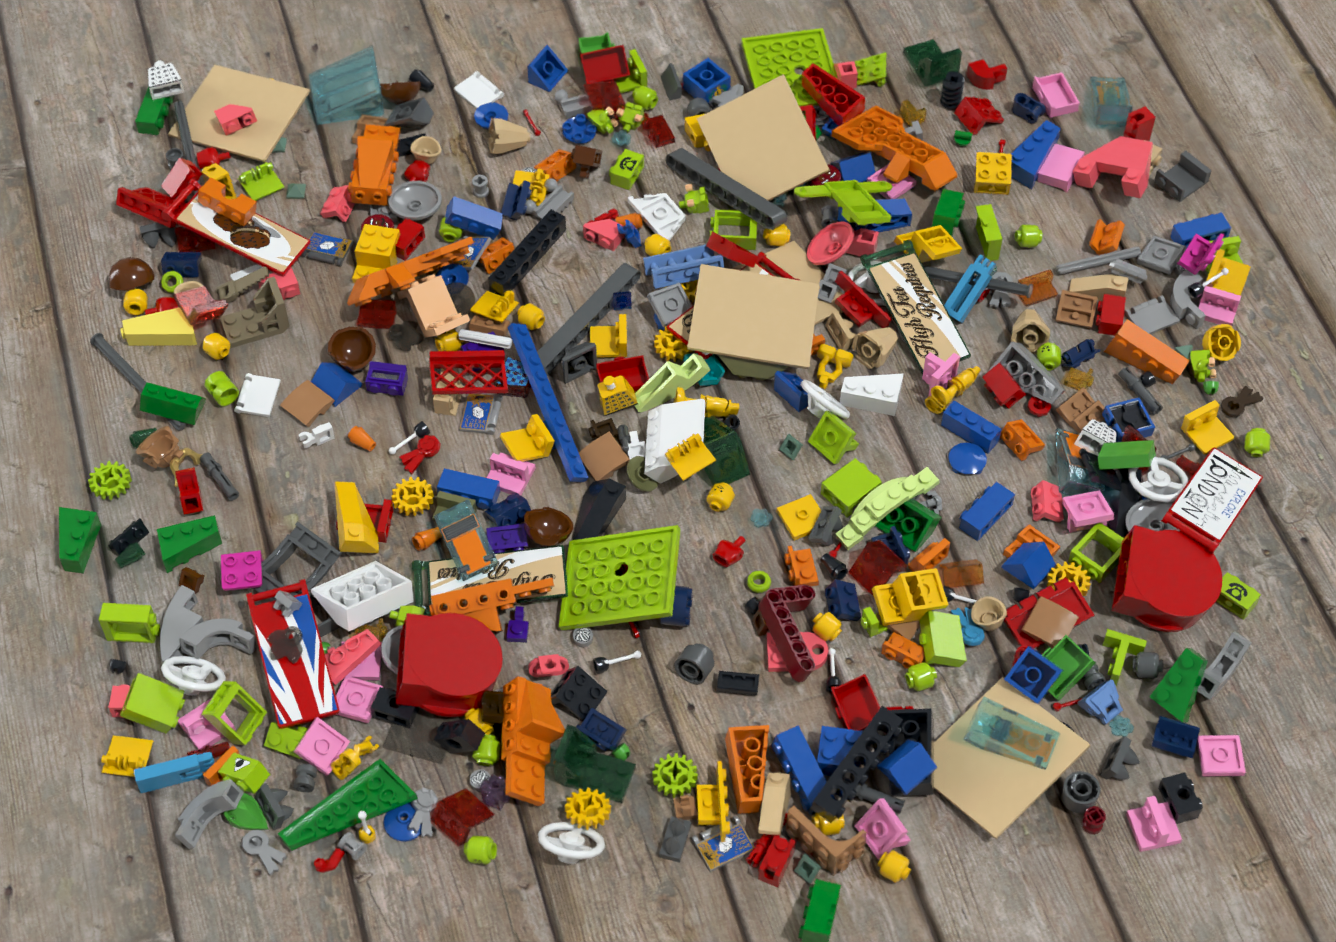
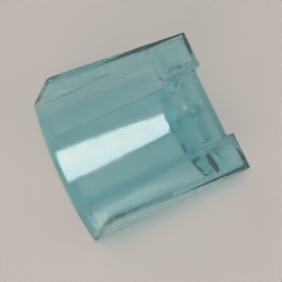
M373 45L309 73L317 125L359 119L362 114L370 116L384 115Z

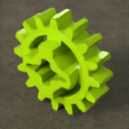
M110 461L107 462V465L100 463L101 467H94L95 473L89 474L91 479H88L91 492H94L96 497L101 496L102 500L106 496L110 500L113 499V496L120 498L119 494H126L125 488L131 487L129 482H132L129 469H126L124 464L119 466L118 461L114 465Z
M675 753L672 758L667 754L666 760L659 758V764H655V771H652L653 784L658 785L657 791L664 790V796L671 793L673 798L676 797V794L683 796L684 791L690 794L691 787L695 788V780H698L697 766H692L693 760L686 761V755L678 758V753ZM675 771H677V772H676V775H677V776H676V780H674V776H673L674 773H675Z

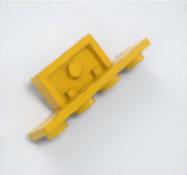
M717 761V785H697L698 825H719L720 841L725 842L726 834H730V822L726 821V816L729 815V805L725 804L724 799H727V786H723V781H726V768H722V761Z

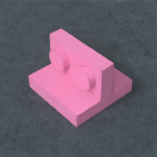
M1205 286L1198 308L1206 315L1205 321L1232 326L1241 296Z
M931 352L925 357L922 380L930 385L929 396H932L931 389L934 386H942L944 389H947L948 380L957 376L959 355L953 353L946 361H943Z
M501 452L499 455L493 453L490 457L491 470L487 478L498 480L500 491L510 495L516 493L522 495L536 467L535 464L527 461H515L512 456Z
M1100 490L1063 497L1062 504L1068 512L1067 529L1070 533L1091 529L1096 523H1102L1106 526L1107 521L1114 520V513Z
M211 699L178 720V724L200 753L225 737L201 715ZM224 712L220 718L233 730H236Z
M1152 796L1147 797L1143 807L1127 810L1126 816L1140 852L1181 843L1182 838L1168 802L1158 804L1156 797Z
M884 798L878 799L855 825L858 832L862 829L867 832L866 843L877 859H881L885 852L889 853L895 847L906 846L911 841L907 835V829Z

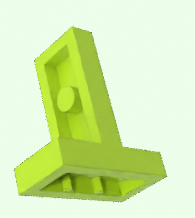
M1107 629L1102 646L1114 649L1112 658L1115 659L1114 664L1110 663L1107 675L1111 676L1110 680L1112 679L1115 686H1117L1126 653L1137 656L1138 653L1144 652L1147 640Z

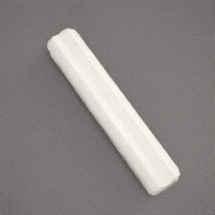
M460 329L458 334L459 339L507 349H510L512 346V339L509 337Z

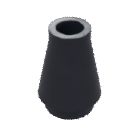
M415 69L409 76L411 82H421V88L428 92L432 91L435 86L422 70Z
M828 553L821 557L820 562L832 579L842 580L847 575L848 569L846 564Z

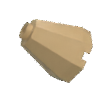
M491 118L489 125L491 138H488L490 153L501 154L527 145V142H530V132H527V128L503 119Z
M1026 309L1019 315L1013 326L1011 342L1021 343L1032 354H1037L1038 348L1044 343L1049 342L1050 329L1035 310Z
M890 327L859 332L854 336L852 349L857 351V361L868 369L877 368L885 363L897 344L898 337L896 332Z

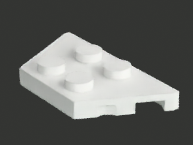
M666 193L644 195V198L633 199V196L628 197V203L637 214L642 215V219L655 234H659L669 241L685 221V214Z

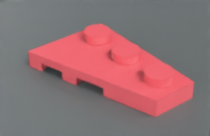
M368 629L349 638L344 645L336 649L332 647L327 650L328 653L325 654L331 680L335 685L381 645L380 641Z

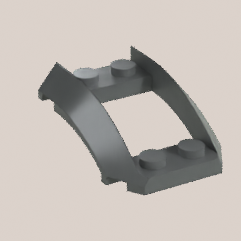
M297 521L296 527L290 535L287 534L280 545L262 562V586L254 589L258 592H264L283 587L284 585L273 578L271 574L300 547L321 562L319 567L306 580L309 592L327 574L342 553ZM302 590L290 594L292 596L302 594ZM275 597L268 598L270 601L277 600Z

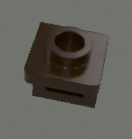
M612 418L595 423L594 420L590 421L588 431L592 439L595 438L596 440L609 431L614 438L618 437V432Z
M485 691L483 693L481 702L482 722L491 724L503 723L504 692Z

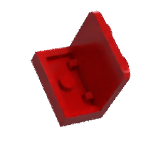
M964 97L954 111V114L972 135H977L986 122H1004L1002 114L992 106V102L987 98Z

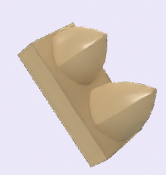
M832 312L825 326L839 349L847 351L856 335L849 330L854 323L843 319L839 312Z

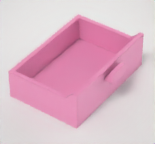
M1063 73L1040 78L1034 77L1032 88L1040 102L1045 106L1049 118L1078 111L1079 101Z
M1055 144L1038 172V182L1061 188L1067 193L1075 179L1073 170L1079 159L1084 156V151Z

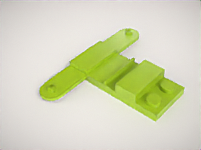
M834 181L825 182L824 185L803 186L794 189V193L801 198L828 196L830 199H835L838 207L843 208L841 215L849 223L856 222L858 225L865 226L867 224L891 222L892 216L869 194L892 190V184L889 182Z

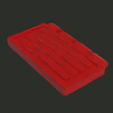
M1066 577L1053 584L1056 591L1050 585L1036 593L1038 599L1039 597H1044L1077 615L1078 619L1074 627L1095 616L1075 582L1070 583ZM1034 595L1019 602L1021 610L1017 604L1007 608L1004 621L1019 646H1031L1036 649L1045 643L1041 640L1036 641L1021 631L1038 601Z

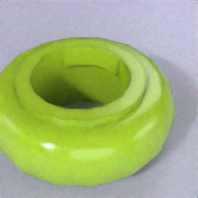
M176 271L165 273L161 279L162 288L169 293H174L175 288L184 282L181 274ZM175 277L177 279L176 284L172 287L168 286L169 279Z
M754 571L747 578V586L755 593H763L770 588L771 578L764 571ZM761 579L764 583L758 585L754 583V580Z

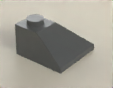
M422 97L397 104L384 125L393 127L426 126L430 123L434 112L426 99Z
M584 342L576 345L562 358L563 381L565 384L596 369L597 351L595 343Z

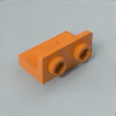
M559 149L534 166L536 170H544V174L550 175L549 179L552 178L559 181L576 169L577 165L571 158V152Z
M1101 219L1097 220L1089 245L1098 255L1117 251L1125 224L1120 220L1106 225Z
M502 237L486 247L478 262L484 265L486 273L494 272L515 249L513 243Z
M1022 419L1007 422L1000 433V438L1021 461L1026 460L1030 453L1041 451L1045 447L1044 442Z
M944 538L939 543H931L908 563V568L913 572L933 569L948 556L950 542Z
M788 546L784 559L785 564L790 566L788 571L790 582H794V586H817L819 580L811 549L793 551L792 546Z
M895 632L892 633L888 641L883 643L881 654L889 660L897 661L907 669L910 666L923 663L925 660L924 648Z

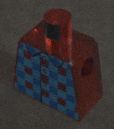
M507 356L505 369L508 393L497 394L526 398L532 387L522 362ZM497 380L496 387H503V384Z

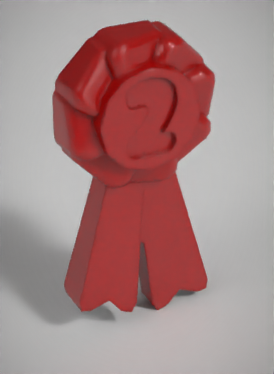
M1034 396L1028 401L1027 407L1031 414L1041 417L1049 413L1051 403Z
M425 435L418 441L416 450L400 456L405 466V471L413 474L425 457H433L440 451L441 443L434 435Z

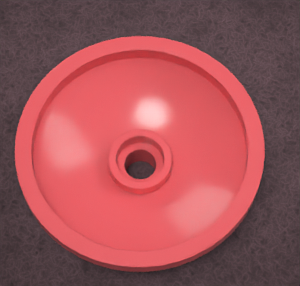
M843 221L826 226L811 240L807 248V258L814 265H827L838 260L850 248L854 238V229L849 223Z

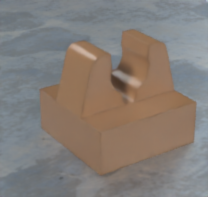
M683 795L680 798L673 799L676 818H682L683 820L698 819L694 796Z

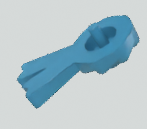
M965 607L964 614L960 608L951 610V614L959 615L964 643L969 646L980 645L985 635L983 628L974 624L972 620V608Z

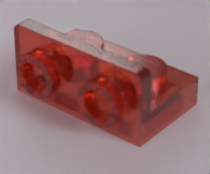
M647 113L643 114V130L648 132L649 141L653 142L656 148L675 143V137L663 115L649 118Z
M183 226L175 228L179 252H202L216 249L215 242Z
M372 300L359 306L357 326L394 330L397 316L395 301Z

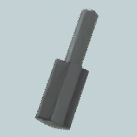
M620 425L617 428L619 440L623 445V450L627 452L629 451L628 443L630 442L629 429L626 425Z

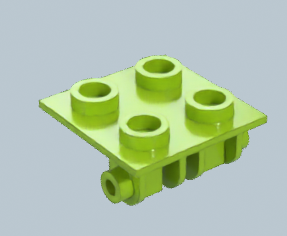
M886 52L855 61L858 72L857 85L875 81L881 87L886 83Z
M265 162V164L260 165V169L256 166V170L251 168V171L242 172L238 178L250 198L255 201L285 188L272 170L273 165L271 162Z

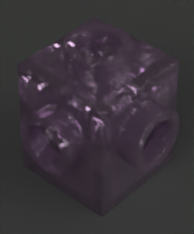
M492 774L488 780L485 779L480 787L482 802L499 811L511 798V796L505 795L506 778L502 776L498 777Z

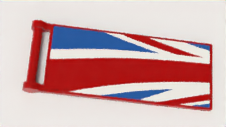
M305 579L299 580V583L256 594H246L279 729L313 721L317 717L324 718L339 714L338 702ZM302 590V594L294 595V597L303 604L299 610H295L289 617L282 615L285 610L284 606L281 610L274 608L276 600L259 605L254 603L275 597L278 591L292 593Z

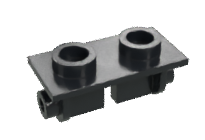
M139 518L137 521H132L131 525L122 534L111 540L108 547L112 551L115 550L121 558L142 540L149 531L141 518Z

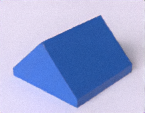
M548 44L527 66L528 83L550 92L568 72V69Z
M860 153L831 162V165L840 171L841 181L857 180L858 182H867V178L876 173L871 153Z
M321 362L311 383L335 400L332 404L334 407L363 386L358 379L337 363Z
M776 371L774 390L798 412L808 406V393L800 385L803 380L796 373Z
M1045 542L1023 543L1001 568L1032 589H1035L1050 573V569L1055 568L1056 564Z
M907 740L883 760L877 768L907 795L935 771L937 766L921 743Z

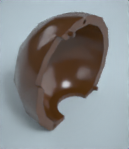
M396 81L392 85L390 83L377 84L380 95L387 102L400 104L411 101L417 96L421 88V82Z
M134 257L120 259L111 267L109 273L110 288L115 290H134L135 287L142 286L148 282L152 283L155 279V274L149 264Z
M359 326L337 330L328 342L330 357L339 366L351 372L367 367L376 351V343L373 336L366 329Z
M548 506L542 509L527 511L524 515V529L527 536L541 546L553 547L560 545L568 539L573 530V522L566 514Z

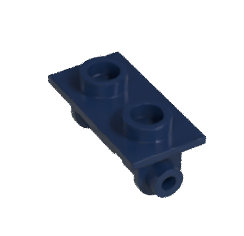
M1086 339L1077 344L1079 352L1076 347H1072L1063 353L1061 357L1065 363L1062 366L1070 367L1071 369L1081 365L1082 361L1094 358L1095 354L1101 350L1094 349L1095 342L1093 339Z

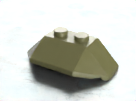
M718 355L730 371L741 378L749 376L755 377L758 380L772 379L776 371H783L789 367Z

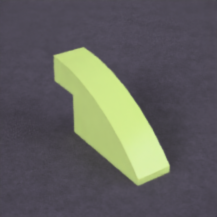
M694 353L681 366L667 361L635 393L638 404L634 406L641 413L671 400L676 396L677 387H682L684 391L710 371L709 366L702 356Z

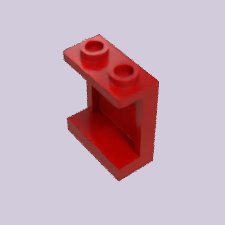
M384 499L383 505L364 504L377 531L378 542L387 543L394 512L392 500Z

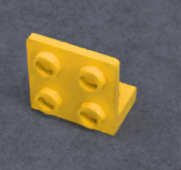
M976 153L974 193L1009 195L1011 187V154Z
M1219 249L1206 281L1219 274L1223 268H1227L1229 273L1222 275L1207 286L1241 296L1251 266L1223 257L1225 250Z
M619 314V322H615V326L590 327V343L596 344L597 357H627L626 314Z
M1216 400L1185 415L1181 426L1182 431L1204 455L1208 454L1213 447L1219 448L1234 440V435L1216 417L1220 406Z
M538 414L531 415L527 428L500 434L501 440L515 461L523 462L549 457L555 442Z

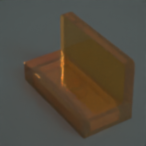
M1051 269L1018 280L1020 284H1033L1030 298L1019 295L1026 307L1057 297L1058 292L1052 285L1054 274Z
M977 559L939 564V569L942 570L943 585L959 587L984 583L983 564Z

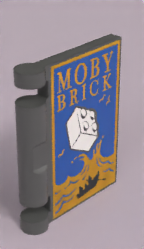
M313 231L309 238L311 243L301 257H305L308 252L309 259L334 264L337 259V265L342 266L353 244V240Z

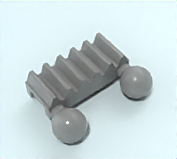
M598 82L587 85L588 94L568 99V94L565 90H558L555 93V100L561 103L566 118L570 119L578 114L589 113L600 104L605 108V101L600 96V85Z
M552 178L547 179L544 183L547 191L552 193L538 207H536L534 201L526 200L527 214L534 213V216L541 220L551 209L560 213V211H564L565 207L568 208L569 202L573 203L574 193L572 191L570 193L564 191L563 186H558L557 181Z

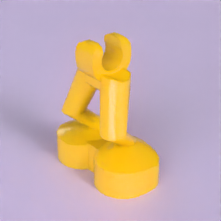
M821 344L817 351V357L821 360L816 375L820 382L819 387L826 389L828 383H833L842 374V367H850L854 358L853 354ZM828 362L836 364V370L832 373L825 371Z
M371 736L366 737L362 743L355 744L354 749H346L331 763V769L338 779L344 780L361 764L359 756L373 753L379 747L378 744L372 745L370 742Z

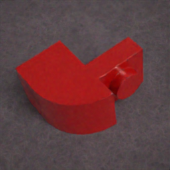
M984 59L968 63L966 76L975 87L983 90H992L994 83L1006 80L1007 67L1005 64L989 68Z
M195 467L175 471L184 515L203 511L202 495Z

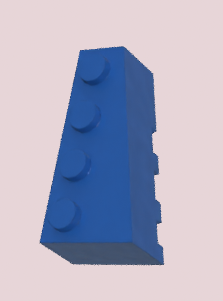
M1046 120L1011 153V178L1032 190L1035 181L1038 179L1039 170L1053 146L1058 143L1060 127Z
M906 199L876 200L892 216L891 222L867 224L865 226L858 225L856 222L849 223L841 215L842 207L838 209L837 222L849 223L854 231L863 228L880 233L911 226L912 212Z
M798 725L777 734L770 746L785 773L790 774L792 787L799 795L803 809L808 811L811 816L816 813L810 809L811 805L827 781Z

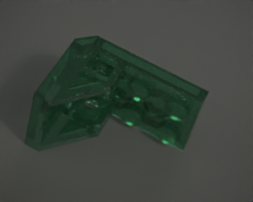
M934 39L903 48L904 55L924 86L943 82L948 72L960 71L962 57L960 48L943 53Z
M714 416L704 419L703 443L716 459L715 462L704 468L712 485L721 482L730 484L750 475L743 445L737 432Z
M567 725L553 759L555 780L561 785L575 790L581 788L583 792H586L587 788H590L591 792L598 789L599 795L605 793V799L609 798L622 804L636 769V764L597 753L596 744L572 725Z

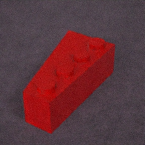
M812 63L802 72V87L838 126L865 111V96L819 66Z

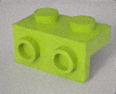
M271 722L264 746L303 759L293 751L308 728L302 726L295 728L291 726L279 729L277 722Z

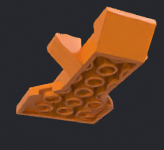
M877 105L832 130V137L851 146L853 149L870 150L876 155L889 160L890 163L883 176L892 182L898 183L905 179L910 171L922 177L923 185L936 191L957 178L958 174L946 152L906 133L903 128L902 118Z
M472 237L356 279L347 301L348 306L355 304V307L369 303L372 301L371 297L381 294V297L392 294V289L398 287L400 291L411 287L410 283L415 281L414 277L465 259L464 255L470 253L468 245L474 243Z

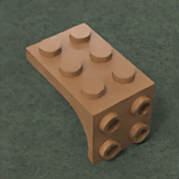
M795 806L788 810L787 834L793 840L796 839L801 844L802 849L807 854L811 853L816 858L818 865L823 869L826 868L833 876L837 872H843L849 866V862L852 859H858L864 853L867 834L864 829L849 840L836 841L826 837Z

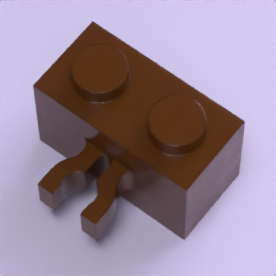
M579 145L573 148L571 153L573 162L582 164L580 177L589 178L590 166L600 168L603 150Z

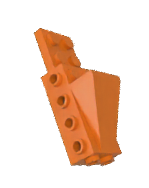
M366 124L364 136L357 137V159H354V171H351L352 182H349L348 192L351 193L352 203L387 206L388 198L392 195L393 173H396V162L399 160L397 147L400 127Z
M509 578L432 595L433 604L429 605L431 616L441 613L463 614L480 621L490 630L500 632L503 629L498 607H501V610L514 608L513 604L517 603L516 595L523 598L532 596V591L539 590L540 594L550 592L551 587H555L553 578H547L514 586L513 580Z
M518 676L503 686L504 718L502 723L501 760L506 761L505 795L541 806L544 804L545 765L550 763L551 759L550 744L566 735V730L551 703V689Z

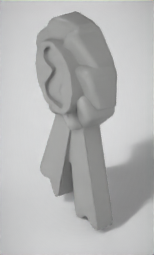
M997 272L992 275L993 279L1013 282L1012 277L1008 273ZM995 290L989 307L994 306L998 308L1000 299L1002 308L1010 307L1011 301L1008 292Z
M422 788L415 792L418 799L411 802L416 813L408 830H413L417 833L421 824V837H432L430 813L435 810L438 798L433 790Z
M252 830L243 837L242 846L244 851L251 856L259 855L270 876L273 872L279 871L274 861L279 865H283V860L287 856L285 853L269 846L268 836L263 831Z

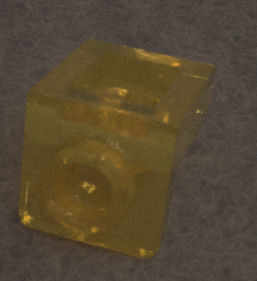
M908 99L902 101L900 114L910 127L914 121H919V124L925 122L927 113L925 108L916 110V107Z
M1071 367L1063 385L1075 390H1080L1083 387L1086 389L1087 386L1091 387L1095 379L1092 376L1094 369L1090 368L1088 373Z
M379 618L377 628L364 625L357 627L355 630L357 635L368 629L380 642H382V639L387 634V626L384 624V619Z

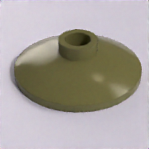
M633 457L627 464V474L630 481L641 491H653L659 483L644 474L645 457Z

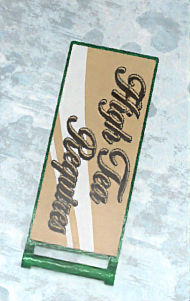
M910 239L905 240L902 244L879 252L860 256L862 265L869 273L921 374H923L925 357L930 352L943 361H946L953 353L960 356L959 362L970 358L971 354L917 256ZM904 250L908 252L907 254L895 257L893 259L875 265H871L870 263L872 261L878 260L880 258Z
M558 545L493 553L494 558L485 561V563L490 561L491 564L470 574H467V571L460 572L459 569L464 567L460 557L432 561L415 560L411 563L412 570L414 571L415 606L425 608L424 615L431 614L430 607L423 606L422 570L426 568L429 605L433 604L432 595L509 578L513 580L514 586L547 578H553L555 587H551L550 592L540 594L539 590L532 591V596L523 598L516 595L517 603L568 597L564 546Z

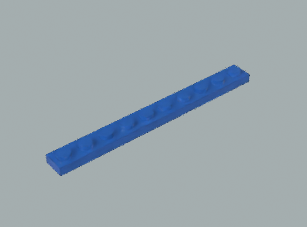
M511 323L507 328L550 434L555 440L554 444L567 476L572 482H585L589 477L527 326L525 324Z

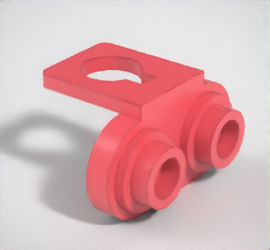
M558 654L538 656L528 665L529 673L533 677L562 675L569 669L568 660Z

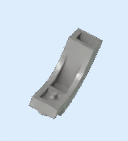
M1186 270L1178 276L1174 283L1170 297V306L1179 320L1185 318L1197 330L1203 326L1206 315L1191 301L1188 286L1195 282L1202 284L1203 278L1198 273L1194 275Z
M212 619L201 622L191 627L180 637L182 652L196 659H199L208 649L217 645H231L249 654H252L256 649L254 635L243 630L242 622L231 619Z
M1234 631L1217 658L1205 670L1197 691L1210 700L1215 697L1236 671L1252 642Z
M231 779L210 786L200 793L183 811L178 819L181 825L175 836L188 849L195 848L207 824L218 814L236 809L244 792Z

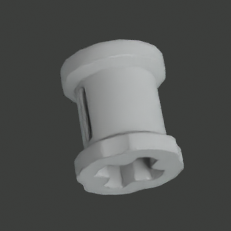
M484 175L474 176L472 179V184L475 187L473 189L474 196L477 198L486 197L489 194V189L486 187L488 184L487 177Z
M827 205L821 209V214L823 215L821 220L822 227L825 228L837 222L835 219L837 209L834 206Z
M351 832L346 833L338 844V847L350 853L354 860L359 859L367 849V845L355 839L354 834Z

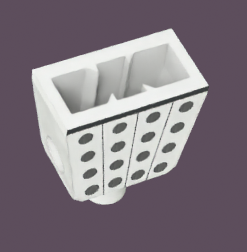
M157 61L154 64L155 67L148 69L152 100L184 93L182 80L172 63L164 64L163 61Z
M1092 419L1082 429L1074 445L1085 448L1087 452L1098 456L1104 443L1116 442V431L1109 428L1106 423H1100Z

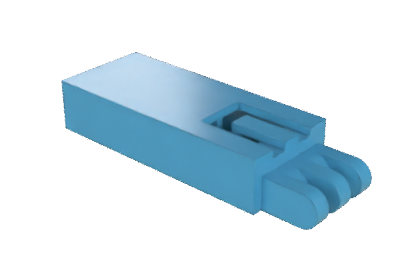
M981 254L977 257L974 264H970L943 306L948 315L961 323L964 322L992 279L990 274L996 266V263L991 262L987 267L990 262L988 258H985L983 263H981L984 258ZM974 274H977V277L973 279V281L976 282V284L973 287L969 284V282L974 276Z
M210 752L199 755L193 754L135 769V780L140 793H145L203 778L202 772L207 771L215 761Z

